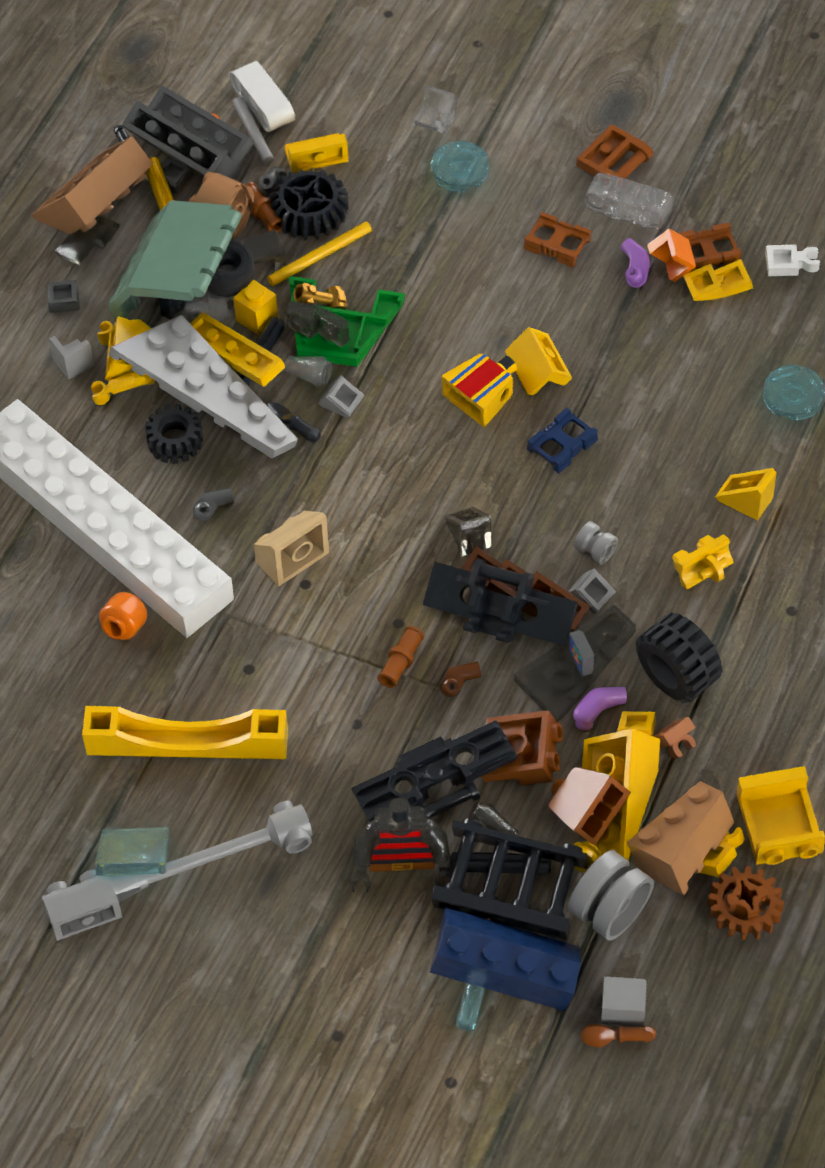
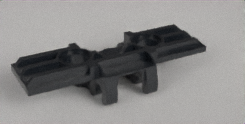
M477 559L473 565L472 572L434 561L423 605L469 618L470 621L468 623L465 622L463 625L464 631L471 633L483 632L496 636L498 641L511 642L516 633H521L566 646L578 602L532 589L534 581L532 573H516L488 565L485 560ZM487 579L517 586L516 596L511 597L486 590ZM470 586L472 596L467 604L463 599V593ZM533 603L536 605L538 613L534 620L527 622L522 616V610L526 604Z
M497 720L453 741L451 738L444 740L440 736L399 756V762L396 763L397 767L354 786L351 790L371 827L392 819V811L400 813L413 808L416 809L423 823L427 824L432 822V817L470 799L473 801L480 799L473 780L518 759V756ZM463 752L471 753L474 756L473 761L467 765H461L455 759ZM449 779L453 786L456 785L457 787L461 784L464 786V788L426 806L424 804L426 799L429 798L428 789L438 783ZM401 781H409L412 790L402 794L395 790V786Z

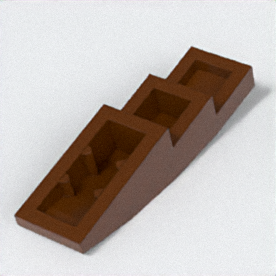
M477 546L460 568L472 572L475 561L482 559L491 566L520 574L526 572L508 559L501 563ZM538 571L534 573L532 589L578 602L570 632H574L590 606ZM488 578L485 589L515 597L518 587ZM528 603L523 607L522 612L536 618L538 610L535 604Z

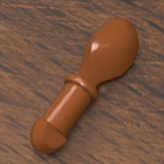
M592 1024L582 1029L580 1037L586 1045L603 1047L614 1039H618L619 1043L623 1041L650 1042L656 1038V1030L646 1025L645 1027H623L619 1025L618 1028H611L604 1024Z

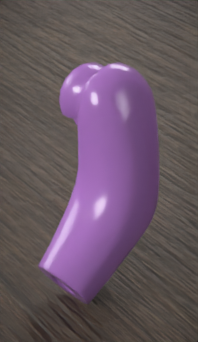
M629 238L621 244V250L630 259V265L625 276L629 286L638 288L645 284L647 280L650 257L645 249Z
M601 687L588 692L574 710L573 717L576 720V727L583 731L590 730L593 727V721L603 710L625 704L627 701L625 687Z

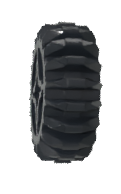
M313 167L309 172H304L300 168L297 174L289 171L287 178L280 177L278 184L273 185L272 193L269 197L270 201H272L270 207L272 210H275L274 215L282 218L281 224L278 222L276 225H281L284 234L291 232L293 238L303 235L305 241L308 236H315L318 240L320 234L323 233L329 236L331 229L338 230L340 223L345 222L346 214L349 210L348 192H346L342 180H337L334 173L327 175L324 169L320 172H315Z

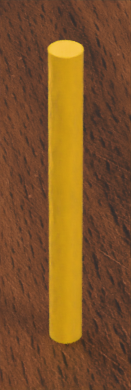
M365 221L267 276L269 284L274 287L290 278V276L297 274L372 231L370 224Z

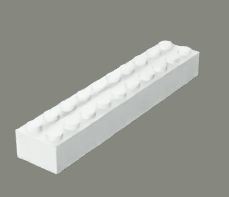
M19 399L0 412V478L186 638L191 636L234 600L231 577Z

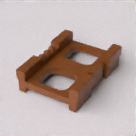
M541 212L538 221L529 235H526L524 238V249L538 255L543 251L544 255L547 253L549 257L553 255V258H557V262L574 268L576 259L585 244L591 241V230L576 224L574 227H571V224L563 221L558 222L557 217ZM544 226L555 232L549 240H542L534 236L539 227ZM568 236L582 241L574 251L561 246Z
M729 222L713 225L712 230L697 231L696 234L694 230L679 233L689 239L690 246H700L704 254L703 257L694 258L696 268L690 272L709 264L715 266L720 265L722 262L723 266L740 260L742 257V252L737 248L732 236ZM727 239L733 250L718 253L713 242Z

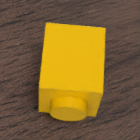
M254 279L246 288L233 297L236 321L258 336L271 317L278 318L276 294Z

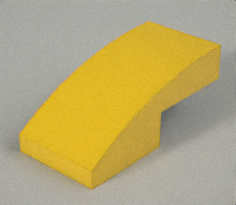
M741 259L716 270L709 264L683 275L694 301L724 298L753 288L751 279Z

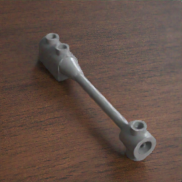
M291 801L280 802L274 806V814L269 815L266 828L146 871L137 870L111 875L106 873L100 876L98 870H88L80 875L81 883L67 887L64 881L52 883L47 887L48 894L42 896V900L56 940L58 941L122 918L119 903L148 887V884L270 840L280 848L285 847L288 853H298L307 849L312 843L310 837L313 834L302 804L293 807Z

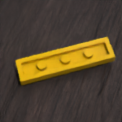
M204 312L190 323L231 368L263 387L285 368L281 358Z

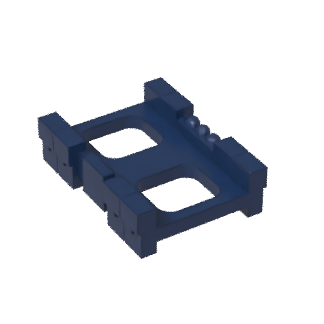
M566 408L554 418V422L552 421L550 425H547V428H544L543 431L540 430L528 440L527 450L531 453L535 451L554 466V471L559 474L571 464V458L575 457L581 451V448L586 451L598 440L597 429L588 426L572 414L569 408ZM569 422H575L585 431L577 438H571L561 429ZM549 440H553L563 447V450L554 457L548 455L540 448Z

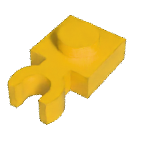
M737 827L732 834L728 831L715 851L709 850L702 861L704 867L700 873L720 877V874L726 870L737 856L735 848L744 842L745 838L740 827Z

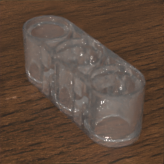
M598 173L594 176L583 199L584 204L594 212L650 229H660L663 227L674 204L673 197L666 191L607 173Z

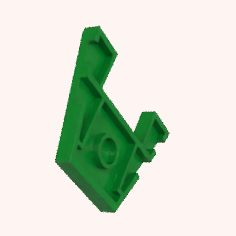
M290 276L289 285L298 358L358 367L403 307L405 293L378 289L372 313L311 305L309 307L294 300V289L298 284L303 283L316 286L317 289V281Z

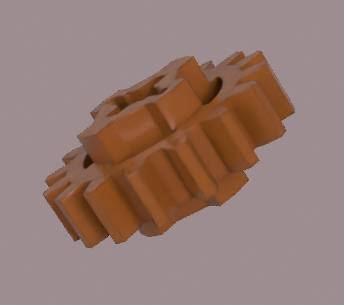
M746 866L744 873H739V870L733 867L730 877L722 872L719 877V883H712V894H709L708 905L711 906L709 916L710 918H718L716 924L718 929L725 926L729 928V937H732L735 932H740L741 939L746 940L747 933H752L757 940L760 939L762 929L770 934L773 929V923H780V912H783L784 901L781 900L783 891L782 888H774V877L767 880L763 878L764 870L760 869L755 875L751 873L750 866ZM732 889L733 893L727 894L726 899L723 900L725 894ZM769 906L767 912L760 917L759 913L764 912L766 907Z

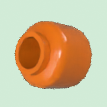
M119 592L112 596L101 609L99 620L107 636L112 639L128 640L136 635L146 622L148 615L147 609L139 597L131 593Z

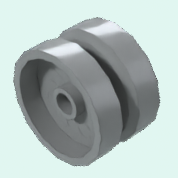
M614 850L604 853L588 868L575 887L568 903V911L584 923L593 920L592 929L608 941L619 937L635 921L646 905L654 888V880L638 868L629 871L630 862Z

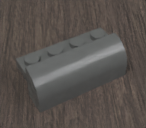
M161 85L148 106L136 101L121 124L133 135L203 177L207 172L211 171L235 179L242 170L238 166L254 142L246 134Z

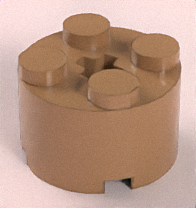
M210 171L205 174L197 195L192 196L189 202L231 205L233 210L239 211L242 217L235 232L232 233V238L235 239L243 231L250 218L251 211L247 210L249 201L254 202V193L250 186L220 173Z

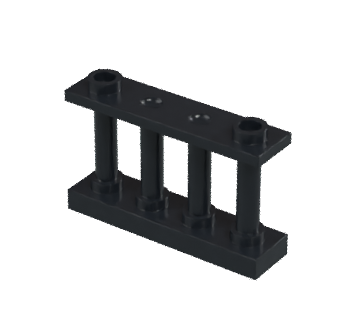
M463 819L462 822L453 820L451 826L453 834L456 837H460L461 841L449 883H446L444 887L434 886L431 896L433 906L444 910L445 908L483 919L490 918V921L567 941L571 926L570 920L564 918L565 914L562 911L574 867L587 869V853L582 852V848L573 844L565 843L560 847L484 828L482 823L472 819ZM475 841L494 846L482 892H478L477 895L465 893V889L462 888ZM508 850L528 854L516 899L512 900L511 904L497 901L498 897L495 896ZM541 858L561 863L549 909H545L544 912L532 910L531 905H529Z

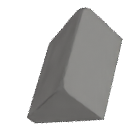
M340 376L329 386L318 404L323 408L348 418L362 400L364 394L343 376Z
M595 568L584 573L568 590L569 593L589 605L590 608L588 610L594 614L616 592Z

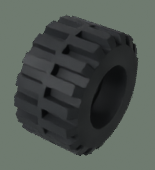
M668 613L636 640V653L643 669L660 690L676 701L690 703L722 676V662L713 643L695 623L681 614Z

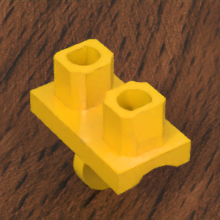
M723 534L715 539L707 535L699 540L697 550L691 553L680 550L673 554L674 568L679 573L683 588L688 590L707 578H710L715 583L724 579L723 569L733 564V558L729 551L730 541L728 537Z

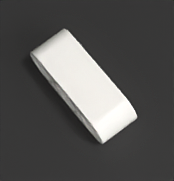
M258 61L230 72V80L234 90L239 97H243L249 110L267 132L295 120V114L290 102Z

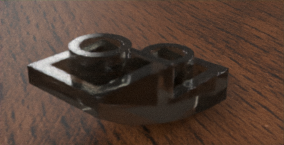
M98 215L95 217L97 223L86 232H82L81 229L73 232L60 244L55 252L62 259L80 266L94 246L102 249L105 248L120 225L118 222L103 216L99 217Z
M290 301L286 305L288 325L294 332L302 333L310 340L317 333H320L325 340L332 341L341 348L350 340L349 323L341 316L311 304Z

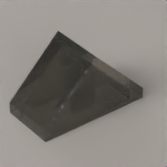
M473 506L444 516L461 556L471 554L476 546L482 550L492 547V528L489 514Z

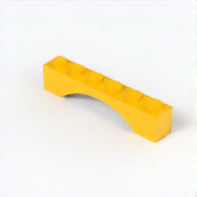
M85 706L82 736L87 755L286 759L288 723L286 710L252 709L225 719L184 722L152 718L121 707Z

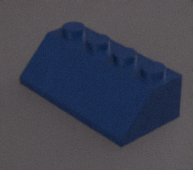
M445 908L429 972L565 1011L575 993L581 964L580 948L577 945Z

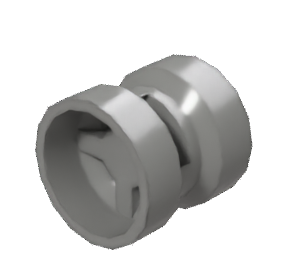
M592 521L587 522L581 528L574 541L575 549L581 553L588 552L591 558L600 565L606 563L611 558L618 545V538L610 532H601L600 526Z

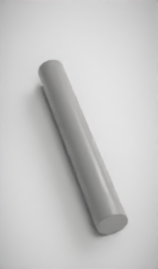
M236 97L233 100V105L250 138L254 141L255 148L265 165L271 164L274 161V157L243 97Z

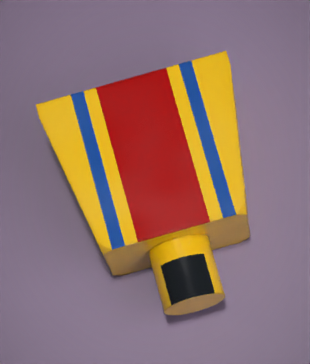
M478 354L442 375V395L484 428L511 398L513 394V377L511 374L517 370V366L509 356H504L495 363L485 354Z

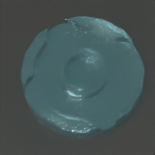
M449 142L441 146L433 154L431 171L435 181L440 186L452 191H467L468 187L474 186L476 188L487 179L489 159L487 153L480 146L472 142Z
M781 366L772 371L765 380L763 390L765 404L773 414L779 417L781 414L788 416L789 420L807 419L818 413L824 402L825 385L823 379L815 371L805 366Z

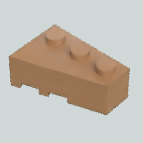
M700 781L671 806L667 807L646 827L642 828L627 844L638 869L658 883L684 896L689 889L687 882L694 873H700L704 867L703 859L709 850H716L734 824V820L723 792Z

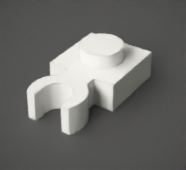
M766 245L765 254L768 276H797L799 269L807 272L819 271L820 261L810 260L817 259L818 248L807 247L803 251H797L796 245Z

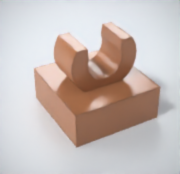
M689 716L673 721L654 735V737L660 739V748L668 747L669 754L675 759L683 756L678 747L680 741L685 744L687 749L696 747L694 738L688 734L696 728Z

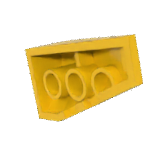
M633 728L584 739L582 758L583 769L608 774L631 792L596 844L601 855L614 850L627 861H629L631 855L627 842L639 831L658 773L660 751L659 738Z

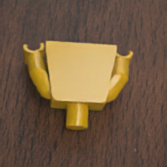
M118 316L114 326L109 321H103L99 326L101 332L97 333L100 344L108 345L105 380H108V384L105 385L102 381L93 382L91 390L94 393L92 399L97 405L106 404L110 399L111 392L115 395L132 388L151 385L155 381L145 373L140 376L132 371L133 366L120 358L117 361L109 356L111 347L152 328L141 319L128 320Z

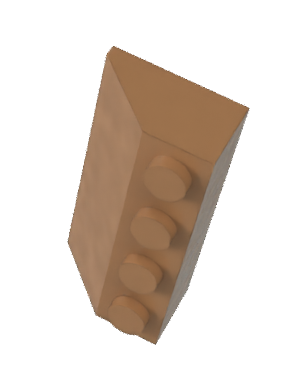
M130 136L95 156L31 215L35 220L69 235L79 229L82 232H86L97 223L95 217L105 215L114 207L112 204L114 200L119 201L130 193L128 187L131 184L135 186L147 177L144 172L153 163L134 137Z

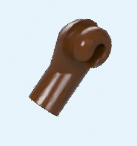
M478 661L448 668L440 682L441 693L446 697H454L460 692L465 681L480 678L481 670Z

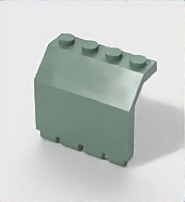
M171 200L151 220L147 230L142 234L141 242L136 252L132 254L130 264L125 274L121 276L120 284L114 296L110 298L109 311L113 315L114 320L116 321L118 316L128 319L130 311L137 310L141 302L139 296L193 301L194 297H203L212 280L211 277L214 276L222 255L225 253L233 236L232 233L235 232L242 217L241 213L233 210L231 205Z

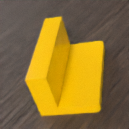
M336 133L284 145L292 173H298L300 168L303 171L311 170L312 167L316 169L349 162L345 133Z
M528 327L505 350L506 355L515 362L517 366L515 372L529 395H535L548 381L565 386L572 379L548 333Z

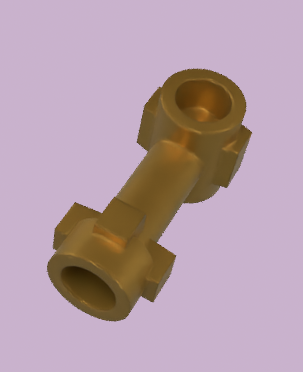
M303 283L298 284L294 289V300L304 304V306L310 307L313 303H319L327 307L347 310L346 296L340 286H331L325 292L316 291V286Z

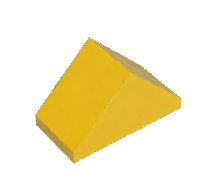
M774 468L730 475L715 498L719 502L758 521L773 499L777 472Z

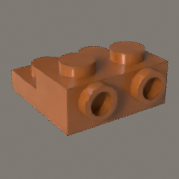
M549 710L487 718L486 725L497 720L518 759L481 776L485 782L517 779L521 785L553 782V773L560 770V757L558 752H556V743L563 741V729Z

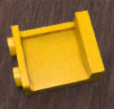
M805 766L739 777L736 795L756 865L763 863L774 865L783 862L785 859L797 857L808 859L823 853L825 834L824 831H819L807 791L808 775Z

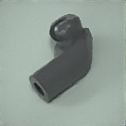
M277 167L270 168L267 174L261 176L259 180L261 187L266 192H272L273 185L279 182L280 177L287 178V170L285 168L277 169Z
M231 488L203 493L194 505V517L200 521H206L212 517L219 506L233 504L234 499Z

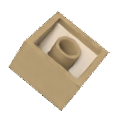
M303 511L295 517L288 518L282 526L270 534H264L253 544L255 562L278 587L329 554L327 518L323 512Z

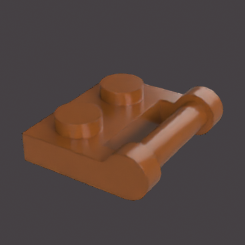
M611 124L577 157L576 166L603 181L611 191L617 192L624 185V180L642 162H647L654 153L648 144ZM629 150L635 153L616 172L610 170Z

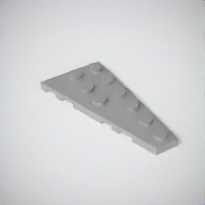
M182 315L111 347L110 357L117 361L120 358L133 366L132 371L140 376L144 373L159 382V388L197 412L203 410L215 417L213 422L221 427L227 425L240 433L243 441L270 458H274L296 446L297 437Z

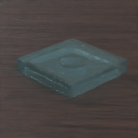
M170 827L102 829L96 860V874L135 875L166 873Z

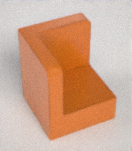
M670 228L647 244L649 254L665 262L669 279L673 282L678 281L683 275L696 268L689 239Z

